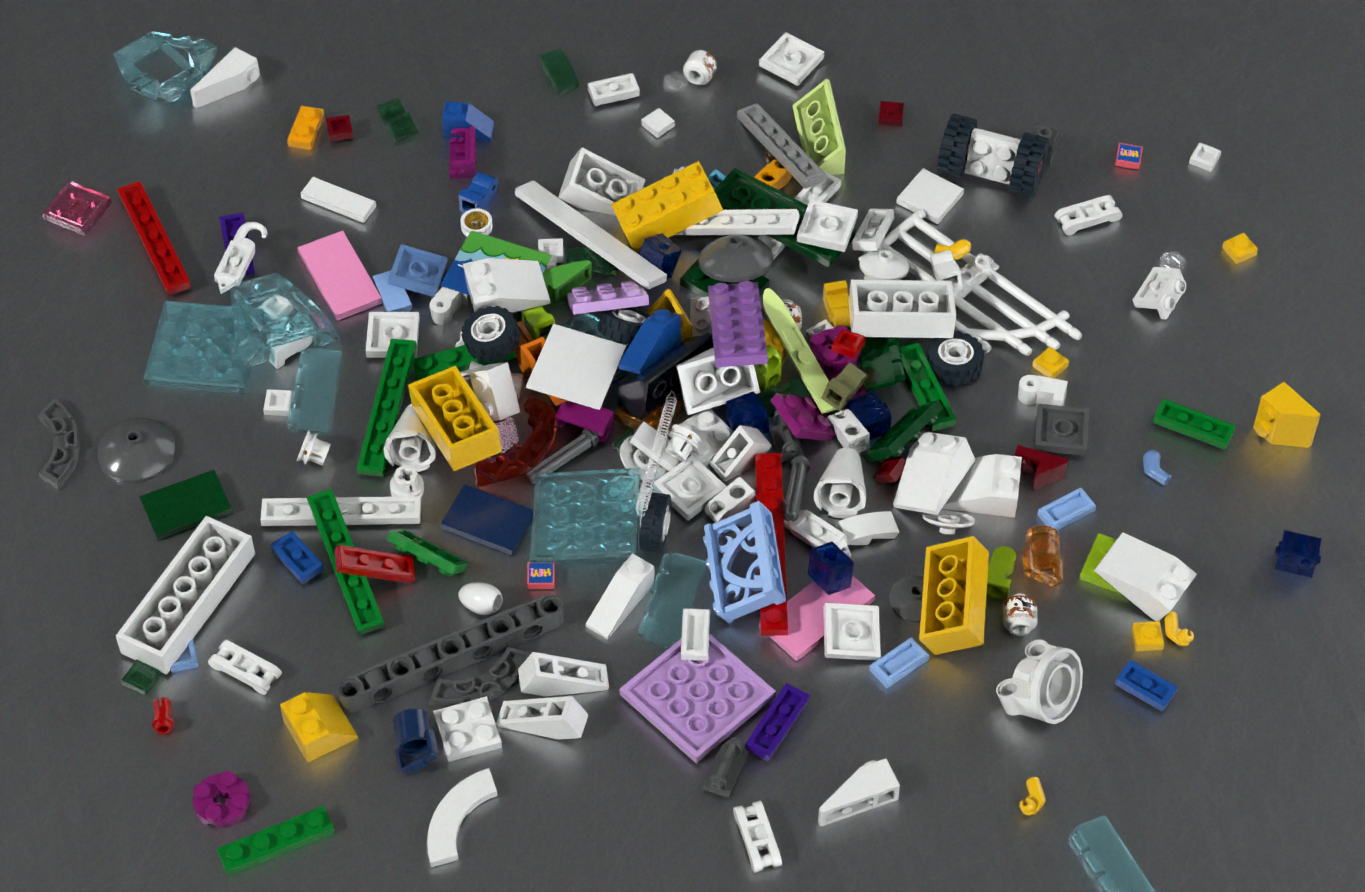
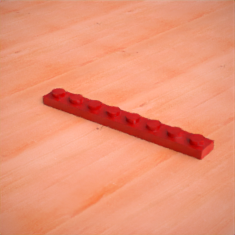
M781 453L755 454L756 502L760 501L772 512L786 601L776 605L772 603L760 609L761 636L788 635L782 458Z

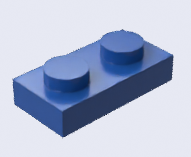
M293 531L270 544L271 551L302 584L324 571L323 563Z
M1132 660L1127 663L1115 682V685L1162 712L1175 696L1178 689L1174 684Z

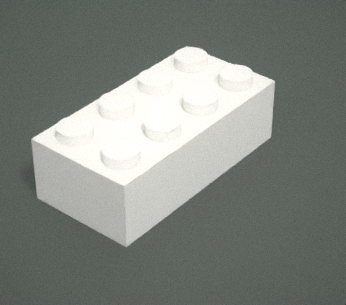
M851 280L849 294L851 332L865 337L953 338L956 310L952 281Z

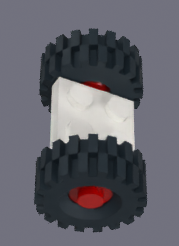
M953 113L950 116V120H948L941 141V147L939 148L937 172L959 178L963 177L964 173L1009 184V191L1034 197L1046 164L1050 143L1049 138L1027 132L1023 134L1021 140L978 129L977 119Z

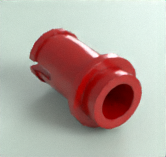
M164 697L161 698V706H159V699L153 702L154 720L152 721V728L157 734L161 735L170 733L174 727V720L171 718L172 703L170 699Z

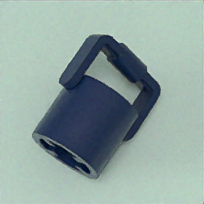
M407 709L394 716L393 726L397 742L395 754L398 770L401 773L410 775L427 766L438 757L435 732L430 728L428 713L425 710ZM422 755L407 765L405 756Z

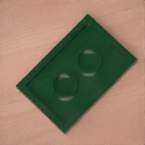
M215 470L140 496L141 503L157 540L197 527L205 516L216 520L233 514L231 505Z

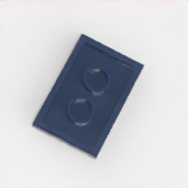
M464 484L442 520L441 529L513 555L536 515L532 509Z

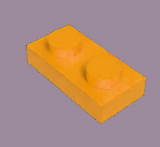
M300 107L287 139L289 147L312 149L325 116L324 109Z

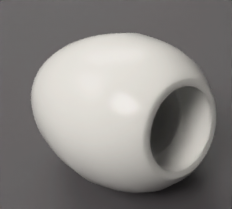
M474 582L464 585L459 590L458 595L461 603L467 609L479 615H492L502 605L501 592L491 584Z

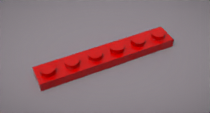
M138 181L117 188L118 195L167 295L170 296L191 288L190 280L141 182Z

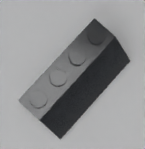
M707 332L685 339L642 374H636L628 381H624L618 389V406L641 421L662 406L667 396L674 397V394L680 393L681 386L676 365L710 349L712 334Z

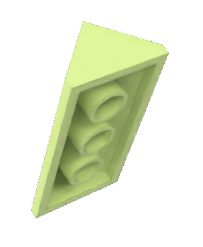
M825 79L792 106L802 150L823 171L830 175L844 174L846 149L831 84L828 79Z

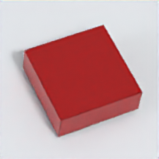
M842 329L831 345L832 352L855 359L865 344V336Z

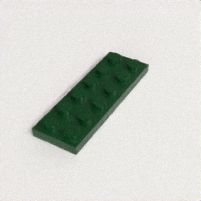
M734 168L714 189L723 210L797 209L800 217L794 234L767 236L827 267H830L842 253L837 250L797 242V233L808 205ZM853 229L848 245L853 241L857 230Z

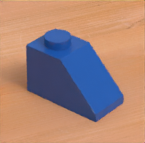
M445 101L442 115L443 136L448 139L463 137L461 135H451V130L475 126L476 141L491 142L494 121L470 103Z

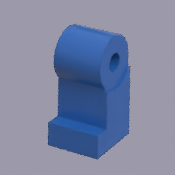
M478 172L468 188L462 189L458 194L459 210L464 213L471 210L472 208L468 206L469 203L475 204V209L485 210L498 189V178Z

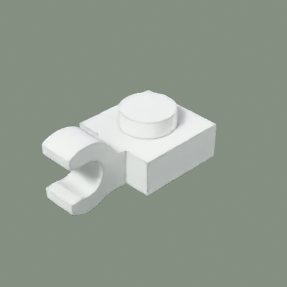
M563 238L538 239V251L552 255L546 270L556 267V263H564Z

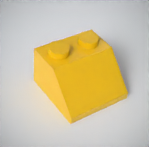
M1282 382L1261 396L1253 428L1259 436L1264 437L1270 444L1309 448L1312 446L1321 414L1289 385Z
M304 692L280 704L283 721L308 763L358 739L356 732L332 694Z

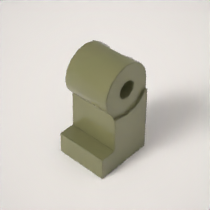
M849 363L836 378L828 382L821 398L838 411H841L856 395V392L867 379L868 374L854 364ZM835 392L842 397L841 401L835 400L831 393Z

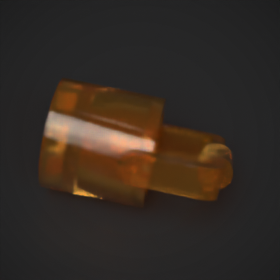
M1036 526L1029 529L1025 534V549L1023 551L1024 572L1027 576L1052 587H1057L1063 582L1060 534L1053 527ZM1053 570V571H1054V577H1053L1052 575L1048 574V573L1043 572V571Z

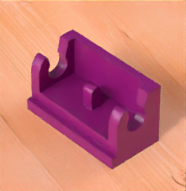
M475 126L451 130V135H461L463 137L449 139L450 179L474 178L476 175Z
M566 401L561 404L555 415V420L558 421L556 426L562 428L568 422L597 432L600 435L599 441L605 442L610 432L614 429V411L602 407L598 410Z

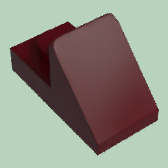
M1017 446L1015 456L1022 457L1021 471L1035 474L1032 490L1040 489L1065 478L1069 459L1025 446Z

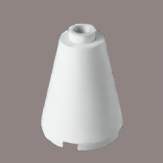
M412 404L406 407L384 445V455L392 466L394 464L400 467L409 466L413 467L416 472H420L429 468L430 464L435 460L436 445L413 409Z
M841 448L835 453L814 490V501L820 510L823 508L828 511L829 516L845 519L856 516L858 511L863 510L867 500L861 457L856 450L851 448Z

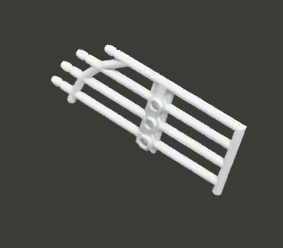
M918 209L884 237L878 250H888L900 254L890 247L894 241L899 239L931 262L930 255L934 254V252L906 233L913 226H916L942 245L951 246L955 242L925 222L923 218L926 216L924 210ZM968 253L961 258L967 264L960 269L963 289L953 292L955 305L989 330L967 328L956 320L954 331L968 333L973 338L978 339V342L982 344L984 352L988 353L992 348L985 340L1005 341L1015 349H1019V352L1029 356L1032 349L1020 340L1029 337H1036L1044 344L1046 343L1048 347L1057 350L1060 347V343L1046 333V331L1054 327H1058L1066 334L1068 333L1073 339L1079 340L1082 337V333L1078 329L1073 328L1071 324L1065 321L1069 318L1067 311L1062 310L1055 314L997 273L996 270L999 269V265L994 263V260L988 255L984 256L982 253H979L975 257ZM904 257L909 263L908 272L921 281H936L935 278ZM989 278L1044 317L1046 321L1038 325L1033 324L980 286V284ZM947 280L952 281V285L956 282L955 280ZM972 291L1022 327V329L1007 331L963 298Z

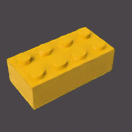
M699 161L611 204L633 251L636 253L723 211L717 195Z
M456 366L408 384L413 409L453 471L502 452L498 428Z
M974 536L926 547L919 640L934 655L984 644L989 551Z

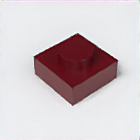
M880 101L878 124L902 127L904 103Z
M349 115L326 118L330 142L353 138Z
M903 456L884 460L873 475V479L878 485L897 482L902 476L906 460Z

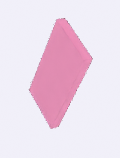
M343 231L297 247L301 259L336 321L383 304L382 297Z
M836 563L787 601L788 635L769 637L797 662L824 641L823 606L825 603L870 605L875 601V595L841 564Z

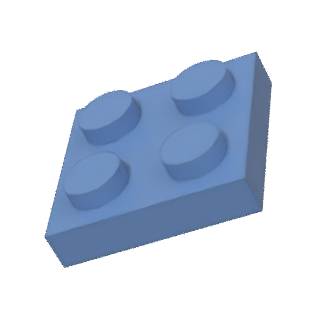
M401 244L389 275L388 284L434 297L438 292L448 258Z

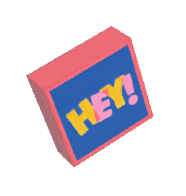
M1119 143L1115 166L1139 170L1143 147Z
M528 562V589H555V562Z

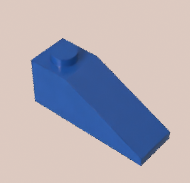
M658 309L645 319L619 362V369L642 374L681 343L680 315L671 313L666 309Z

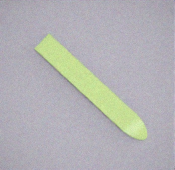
M766 288L762 297V307L765 315L822 414L837 410L821 398L829 380L787 307L774 291ZM832 392V397L835 400L840 401L837 394L835 392Z

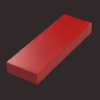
M338 545L335 549L336 568L339 573L410 584L415 580L414 563L411 556Z

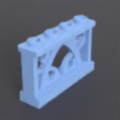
M760 501L750 504L749 509L712 525H704L705 536L703 540L708 551L706 562L711 572L710 587L714 593L715 600L713 602V609L718 617L723 618L730 624L734 622V619L772 603L778 605L786 601L773 517L769 509ZM735 532L737 535L735 539L725 536L728 541L723 546L722 536ZM753 540H755L756 545L749 547L747 542L749 541L752 544ZM742 548L750 554L758 555V559L749 567L746 579L730 572L731 566ZM760 568V575H756L755 571ZM743 590H745L742 600L732 604L731 594L736 593L734 599L738 600L742 596ZM752 591H762V592H760V593H757V594L751 596V595H752Z

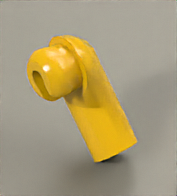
M961 239L951 246L937 243L934 254L950 250L953 260H959L970 252L971 244L966 239Z
M1032 777L1026 781L1030 795L1024 801L1021 800L1019 804L1021 811L1025 815L1031 816L1036 814L1046 801L1038 777Z

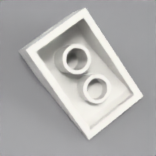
M581 148L570 161L558 198L578 209L616 216L611 204L643 189L646 179Z
M486 258L463 264L465 280L474 312L487 306H500L513 313L550 304V298L538 261Z
M714 347L676 365L688 415L760 393L754 365L716 367Z
M923 431L910 448L893 502L894 507L938 515L975 462L966 437Z
M1000 454L975 457V462L942 509L1015 518L1022 457Z
M1126 533L1120 534L1094 570L1154 621H1159L1172 610L1197 575L1176 556Z

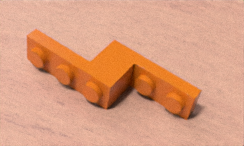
M522 321L517 322V325L520 329L521 338H519L520 342L515 347L516 358L514 360L527 380H529L546 340L544 337L534 340ZM549 395L555 406L568 401Z

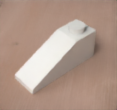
M235 47L190 90L193 106L199 108L246 89L260 75L257 58Z
M632 553L616 572L586 622V627L608 640L654 586V566Z
M532 652L518 669L521 693L547 697L607 691L609 689L605 664Z
M573 696L503 701L496 725L500 728L553 739L581 738L588 714Z
M887 759L872 760L860 767L819 808L818 823L820 827L898 800L900 785Z

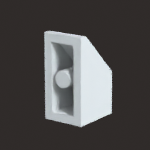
M739 425L709 464L720 478L727 482L754 467L755 454L767 453L772 445L757 428Z

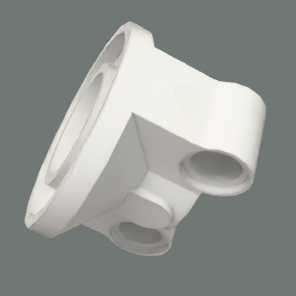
M1034 640L1026 646L1025 654L1027 658L1022 659L1018 663L1013 678L1000 682L996 688V693L1007 714L1024 715L1056 724L1068 717L1079 699L1083 680L1081 661L1074 650L1049 645L1045 640Z

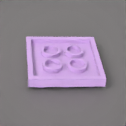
M625 281L621 283L622 286L612 287L611 284L597 285V289L587 290V287L572 288V292L566 293L567 302L573 314L649 305V298L642 285L636 284V281Z

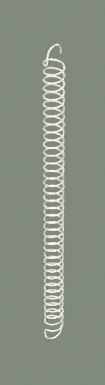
M675 394L674 397H666L637 500L636 511L640 504L646 506L642 507L646 509L641 511L648 509L677 403ZM648 476H652L654 480L652 482L648 481L647 479H651Z

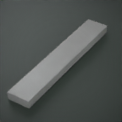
M758 103L737 111V118L804 189L826 181V173Z

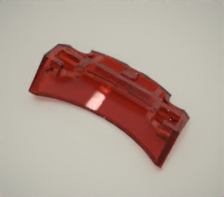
M533 396L528 398L524 404V411L529 415L528 425L532 426L533 432L511 460L499 455L496 457V461L492 463H487L485 459L479 461L474 467L476 486L482 487L517 478L530 472L544 460L552 450L557 435V421L552 405Z

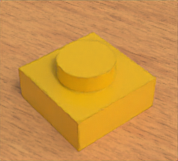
M1245 233L1224 241L1222 246L1236 264L1256 256L1258 248Z
M1048 347L1033 360L1032 367L1046 377L1055 378L1068 367L1069 360L1052 347Z
M1160 621L1132 624L1131 629L1136 651L1163 650L1164 640Z

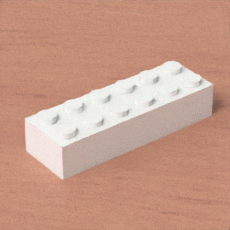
M205 516L116 634L121 654L167 675L173 663L179 659L190 640L195 637L255 555L251 535Z

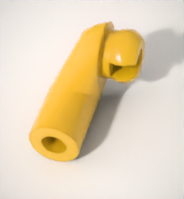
M1170 611L1164 616L1166 637L1178 646H1188L1194 639L1193 632L1191 630L1188 631L1187 628L1180 629L1178 627V614L1176 612Z

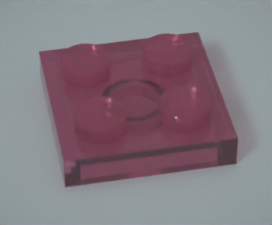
M69 181L42 214L44 220L86 236L112 204L110 196Z

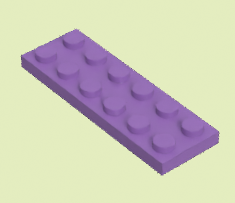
M744 281L739 284L717 283L714 286H708L715 366L730 367L768 364L758 282Z

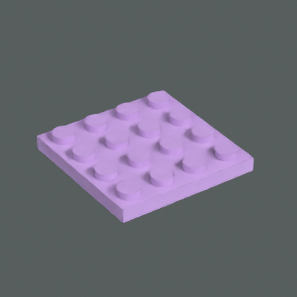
M709 634L708 661L681 660L680 639L619 689L620 695L695 763H698L776 697V691L711 634Z

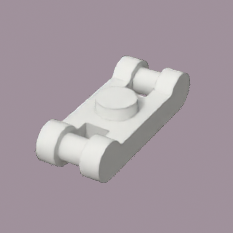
M1105 195L1059 209L1055 213V218L1059 223H1062V230L1069 236L1076 233L1077 230L1107 221L1116 222L1122 218V212L1118 207L1114 206L1115 201L1112 196Z
M224 640L219 646L220 651L217 654H213L208 660L209 665L213 669L223 671L252 686L262 695H265L270 690L272 681H276L282 674L281 670L274 664L228 640ZM259 671L265 673L262 678L256 675Z
M762 801L753 802L752 806L744 808L742 805L733 807L734 817L745 843L753 872L763 871V867L771 865L773 868L782 866L781 855ZM755 817L756 820L748 821L747 818ZM767 849L769 854L760 856L758 851Z

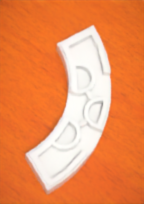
M489 768L479 771L459 782L445 795L436 808L430 822L427 838L428 857L431 868L459 860L456 846L459 827L463 819L481 803L497 797V790Z

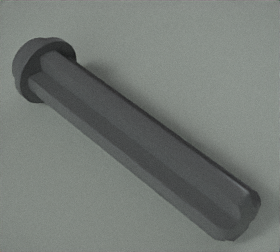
M584 429L580 436L527 470L526 476L532 484H536L588 448H595L597 442H599L597 433Z
M796 456L790 462L791 475L783 512L786 521L791 520L794 522L799 516L806 473L809 472L811 466L808 459L804 456Z

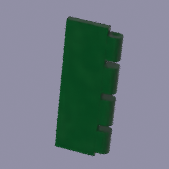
M865 337V344L861 348L860 359L863 372L868 374L865 380L866 391L882 389L904 381L906 376L898 337Z

